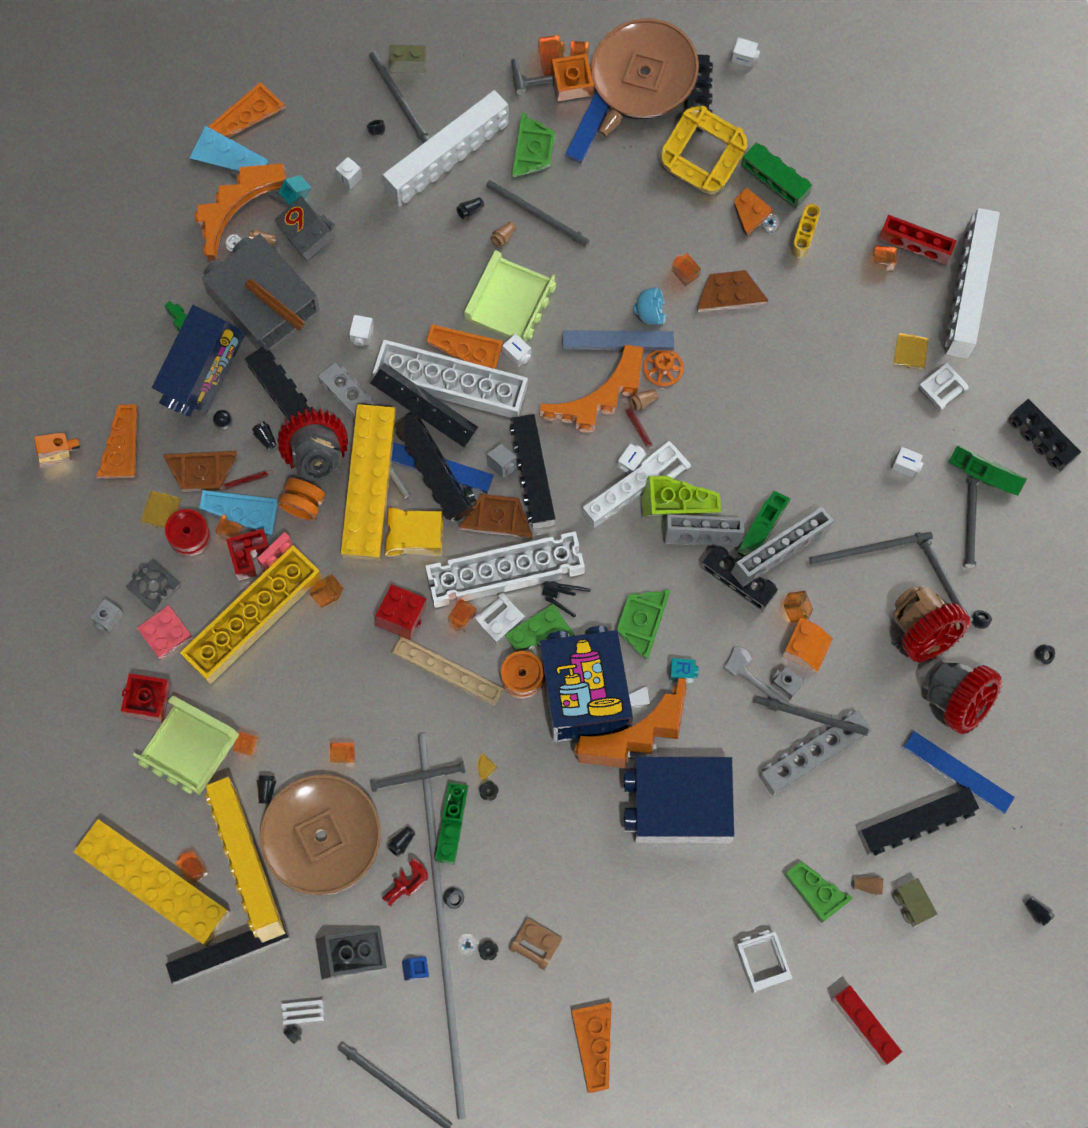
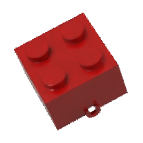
M391 584L375 615V626L411 640L416 628H419L421 625V618L426 609L427 598Z
M129 673L126 688L122 691L123 701L120 712L125 717L163 723L171 683L168 679Z

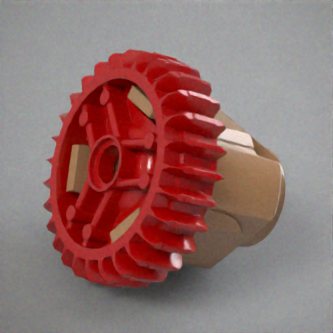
M912 587L901 594L895 602L896 610L894 611L893 619L905 634L902 640L904 651L915 662L920 663L926 660L930 661L932 658L936 659L938 655H942L945 651L954 647V644L964 637V633H967V629L970 627V617L959 604L948 603L946 605L939 595L934 594L928 587Z

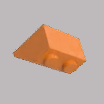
M587 54L552 59L557 101L593 96L594 84Z
M800 617L782 657L818 673L833 638L819 625Z

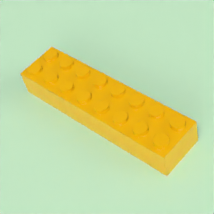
M357 404L341 547L343 558L381 561L397 414L395 407Z
M292 545L180 652L182 658L208 684H212L322 578L320 570Z
M229 777L206 785L208 793H205V797L212 809L211 815L217 824V833L223 842L225 856L230 862L229 868L236 880L237 892L243 900L241 904L249 918L247 921L251 932H253L255 938L259 937L262 943L285 934L241 803Z
M99 819L73 851L206 947L230 915V912Z

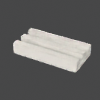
M323 1000L282 1004L283 1025L325 1021ZM319 1005L318 1009L287 1012V1008ZM320 1013V1017L288 1020L287 1016Z

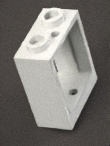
M769 930L758 933V938L752 940L750 936L740 939V944L735 946L752 993L793 979L776 931L772 933ZM770 940L782 973L755 982L743 949Z

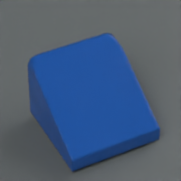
M426 957L408 958L402 961L405 981L429 977Z

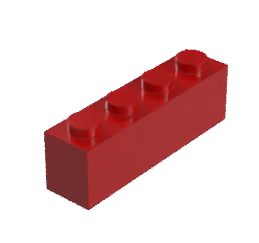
M851 985L844 988L831 999L882 1066L888 1065L903 1053Z

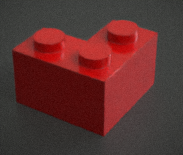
M264 529L226 539L238 581L257 576L253 558L260 556L269 547Z

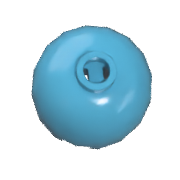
M658 287L649 288L642 291L638 296L637 303L634 304V311L644 323L662 324L665 322L666 313L662 314V305L665 304L661 289H658Z

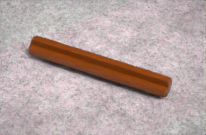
M249 279L245 283V287L297 330H301L305 326L304 320L256 281Z

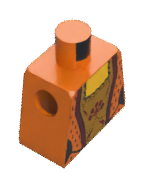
M65 433L34 437L40 468L70 459L69 451L80 449L78 438L66 440Z

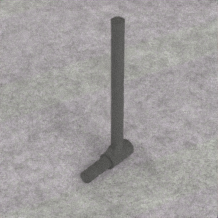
M514 58L511 60L516 93L522 94L526 92L530 85L554 82L553 75L526 79V76L520 72L518 59Z

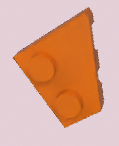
M747 187L734 199L747 235L752 233L773 212L769 205Z

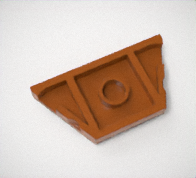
M746 270L709 274L697 311L705 312L767 305L768 299Z
M237 451L164 454V459L182 492L221 490L238 457Z
M481 494L473 506L474 511L469 513L459 525V530L532 539V531L528 525L519 498Z

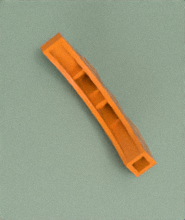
M283 163L239 167L240 174H237L238 184L218 186L219 193H216L217 203L197 205L195 221L199 223L203 238L206 239V245H203V253L210 262L217 260L221 236L234 214L257 196L281 188L286 179V170Z
M625 345L617 369L598 390L584 398L568 403L541 404L540 417L547 421L556 419L562 420L564 423L576 422L577 430L584 433L594 432L597 411H601L603 414H616L618 393H622L624 396H633V393H637L643 347Z

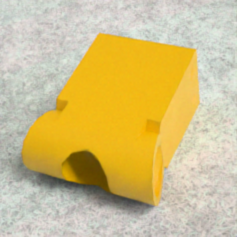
M388 508L387 525L390 528V532L386 538L385 555L389 557L402 554L442 556L444 523L442 511L405 512L396 508Z

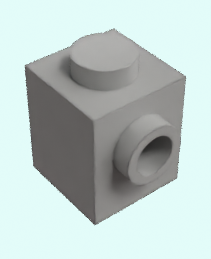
M502 444L487 454L488 466L502 478L512 474L517 469V457Z
M103 599L90 618L94 622V627L102 632L105 629L110 633L122 617L123 612L120 608Z
M787 667L783 671L779 669L772 677L775 680L772 687L789 700L804 683V680Z

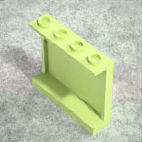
M495 250L464 311V318L508 338H511L516 333L526 343L527 339L531 340L534 334L533 327L535 323L538 324L541 320L542 309H546L549 303V294L554 293L556 289L555 275H552L551 278L503 259L502 253Z
M172 695L168 702L173 708L142 754L139 756L133 753V756L138 759L137 764L143 768L151 767L153 768L152 772L157 776L162 777L165 775L167 777L166 780L176 786L179 783L182 785L181 789L189 794L194 792L200 795L239 734L232 727Z

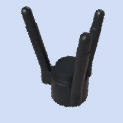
M546 581L542 591V596L546 597V601L554 604L572 617H576L575 613L554 600V598H558L560 593L576 595L575 592L565 589L590 592L591 589Z

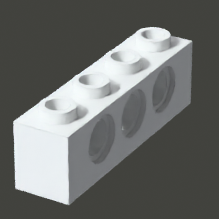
M643 464L585 505L582 515L593 529L641 496L644 492L647 478L652 476V474Z

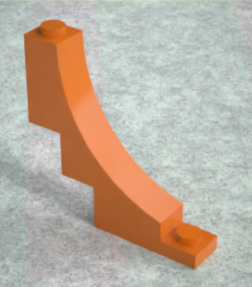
M678 678L677 685L673 686V694H665L657 707L634 726L604 736H580L579 743L575 745V755L578 756V762L626 768L628 751L652 754L655 737L679 739L687 690L686 679Z

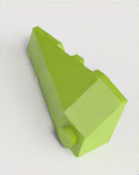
M648 476L642 495L643 517L667 516V514L720 513V493L696 487L669 476Z

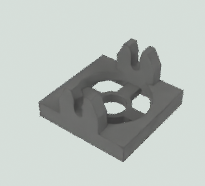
M152 559L146 566L144 564L140 565L139 572H133V579L126 585V588L155 613L181 584ZM151 572L161 573L157 579H150L146 576L147 573ZM141 579L146 583V590L142 594L139 590ZM167 579L168 586H165L162 590L161 583ZM151 582H158V590L150 591L148 588ZM150 594H157L154 600L147 599Z

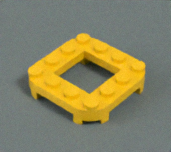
M692 107L683 113L666 144L663 146L661 164L669 173L701 192L715 194L726 185L747 148V138L741 127L733 126L708 111L707 107ZM697 127L728 145L711 173L704 171L680 156Z

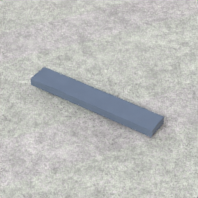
M563 330V349L624 350L625 345L643 347V350L674 351V331Z

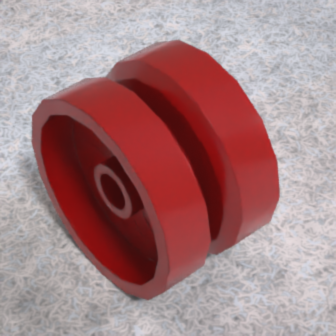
M181 509L174 512L165 524L167 540L172 549L179 555L185 557L199 555L208 547L211 541V532L204 517L192 509Z

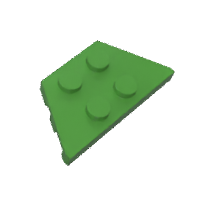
M523 112L512 177L514 178L549 168L555 138V131L544 127L537 120L533 121Z
M671 590L628 595L617 628L618 634L645 660L649 658Z

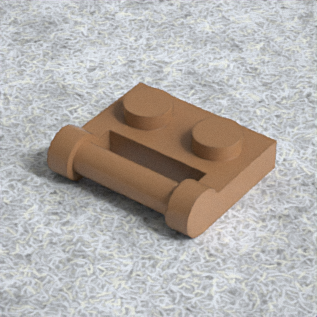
M527 918L509 950L523 955L538 964L540 969L545 970L562 938ZM524 940L546 953L545 958L520 945L521 941Z

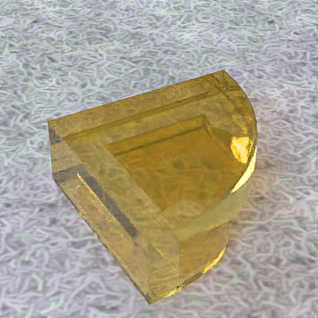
M482 754L478 761V773L481 780L485 782L497 769V766Z

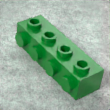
M756 142L742 157L741 166L795 208L810 194L812 189L810 181L802 178L795 169L784 164L778 156L771 154L765 146Z

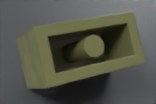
M390 45L389 62L391 72L426 73V46Z
M919 878L894 890V899L898 906H902L905 912L903 913L904 918L912 927L938 914Z

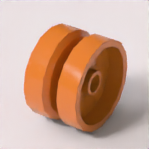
M288 478L283 487L285 493L279 496L277 506L294 517L307 521L316 520L319 513L317 506L323 504L326 497L325 493L309 482Z
M518 651L507 656L501 668V682L505 691L519 699L530 698L538 693L544 678L543 664L539 658L527 651Z

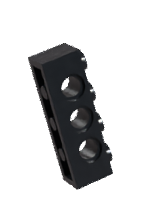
M697 54L699 63L698 74L703 76L697 77L694 89L686 99V110L700 105L707 107V110L712 113L709 105H712L713 94H709V89H712L713 78H710V73L713 72V62H710V55Z
M1029 398L1015 409L1008 418L1011 425L1019 429L1023 433L1024 438L1032 442L1036 446L1037 451L1044 455L1050 461V464L1060 472L1081 453ZM1026 420L1031 421L1034 425H1029ZM1040 434H1044L1047 439H1043ZM1053 447H1057L1060 452H1056Z
M715 545L702 562L701 569L763 612L778 591L776 585L772 581L765 580L759 576L742 587L731 574L736 562L740 559L729 555L728 550L724 547ZM727 563L730 568L723 569L720 564ZM758 585L761 590L758 592L754 591L751 586Z

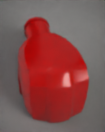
M413 858L409 861L413 878L407 880L404 871H401L400 881L395 877L393 879L395 886L382 897L386 902L392 896L387 902L390 907L403 894L408 897L413 895L428 880L427 870L417 859Z

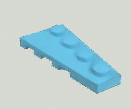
M207 126L204 127L189 157L190 159L240 171L239 167L268 165L270 160Z
M202 490L199 508L203 512L254 531L264 529L267 536L273 537L278 499Z

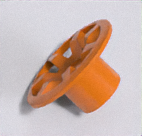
M655 350L644 361V374L651 383L657 386H670L678 382L682 377L684 364L681 357L674 351ZM658 354L655 360L651 359L652 356ZM675 359L679 361L680 367L673 365ZM648 362L655 365V367L649 371H647ZM671 371H680V373L674 379ZM658 372V381L652 379L650 375ZM663 375H667L671 382L661 383Z

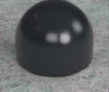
M373 120L367 125L369 134L374 137H380L385 133L386 127L383 120Z
M219 410L214 414L213 422L218 429L225 430L232 425V416L228 411Z
M982 610L975 611L972 616L974 619L972 624L979 630L988 628L992 622L991 615Z
M1040 645L1035 650V658L1040 663L1050 664L1055 658V649L1050 645ZM1048 650L1049 658L1045 660L1044 654Z
M458 888L447 889L443 895L444 903L451 909L459 908L464 902L463 892ZM454 894H458V902L455 904L450 903L451 897Z

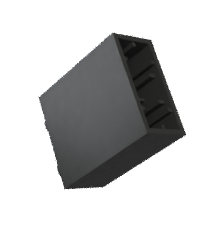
M258 234L252 240L249 237L243 238L234 246L231 256L223 262L220 259L214 260L204 270L205 276L202 277L207 294L239 329L246 332L245 336L257 350L264 347L266 351H269L296 330V328L245 287V283L249 279L256 281L305 322L320 311L317 295L261 234Z

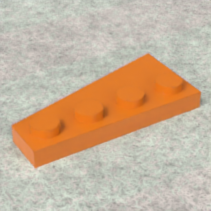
M260 82L208 127L229 138L285 109V104Z
M431 324L427 337V344L459 360L493 369L497 368L503 345L501 340Z
M137 404L117 406L111 426V433L107 439V446L102 455L100 469L96 475L98 479L136 478Z
M612 1002L572 1010L588 1094L609 1089Z

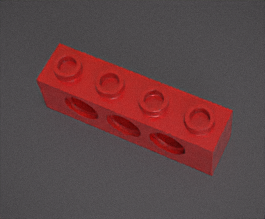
M889 214L878 240L947 265L957 242L955 239Z

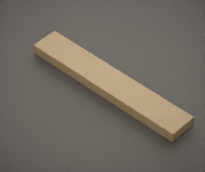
M401 636L392 651L393 655L494 707L504 688Z

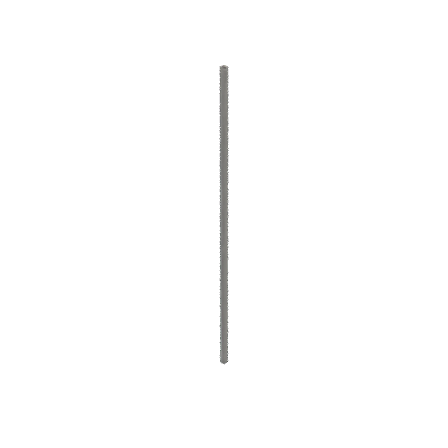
M419 734L420 760L423 772L429 770L426 734ZM428 778L423 780L457 1117L458 1119H466L439 862H435L437 837L431 780Z

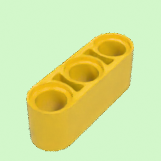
M808 204L804 208L792 246V254L798 258H802L808 253L820 215V208L816 204ZM797 245H803L805 248H800Z

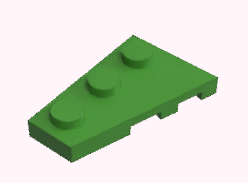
M552 604L506 633L505 637L515 652L537 647L540 645V640H546L548 634L556 631H566L569 633V636H575V634L555 605Z
M799 862L784 874L821 923L853 899L850 895L841 892L834 884H830L821 878L820 874L802 862Z

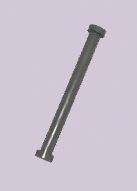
M969 478L968 540L965 566L976 567L975 534L977 485L979 484V479Z
M930 540L924 542L920 546L927 553L953 603L959 604L968 614L931 546L932 542ZM970 617V623L974 621L973 617Z
M461 761L457 765L380 781L370 780L372 792H376L380 788L457 772L466 773L464 761Z

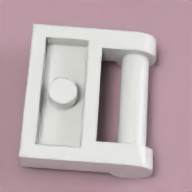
M948 363L919 385L920 390L934 403L935 408L939 411H942L946 407L945 405L961 392L964 393L969 389L967 383ZM952 383L957 385L956 388L942 399L937 396Z
M668 441L644 460L641 466L644 464L652 476H659L660 473L677 460L680 464L666 475L674 479L684 470L687 471L691 464Z
M500 593L497 596L498 599L481 614L473 617L476 623L496 644L505 637L506 633L513 630L525 619V616L504 593ZM504 604L507 608L487 624L484 620Z

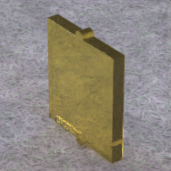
M899 333L894 364L907 366V368L924 369L929 339L917 337L915 334L906 335Z
M151 491L141 522L154 525L155 528H165L168 518L178 511L182 499L170 496L168 493L162 494Z

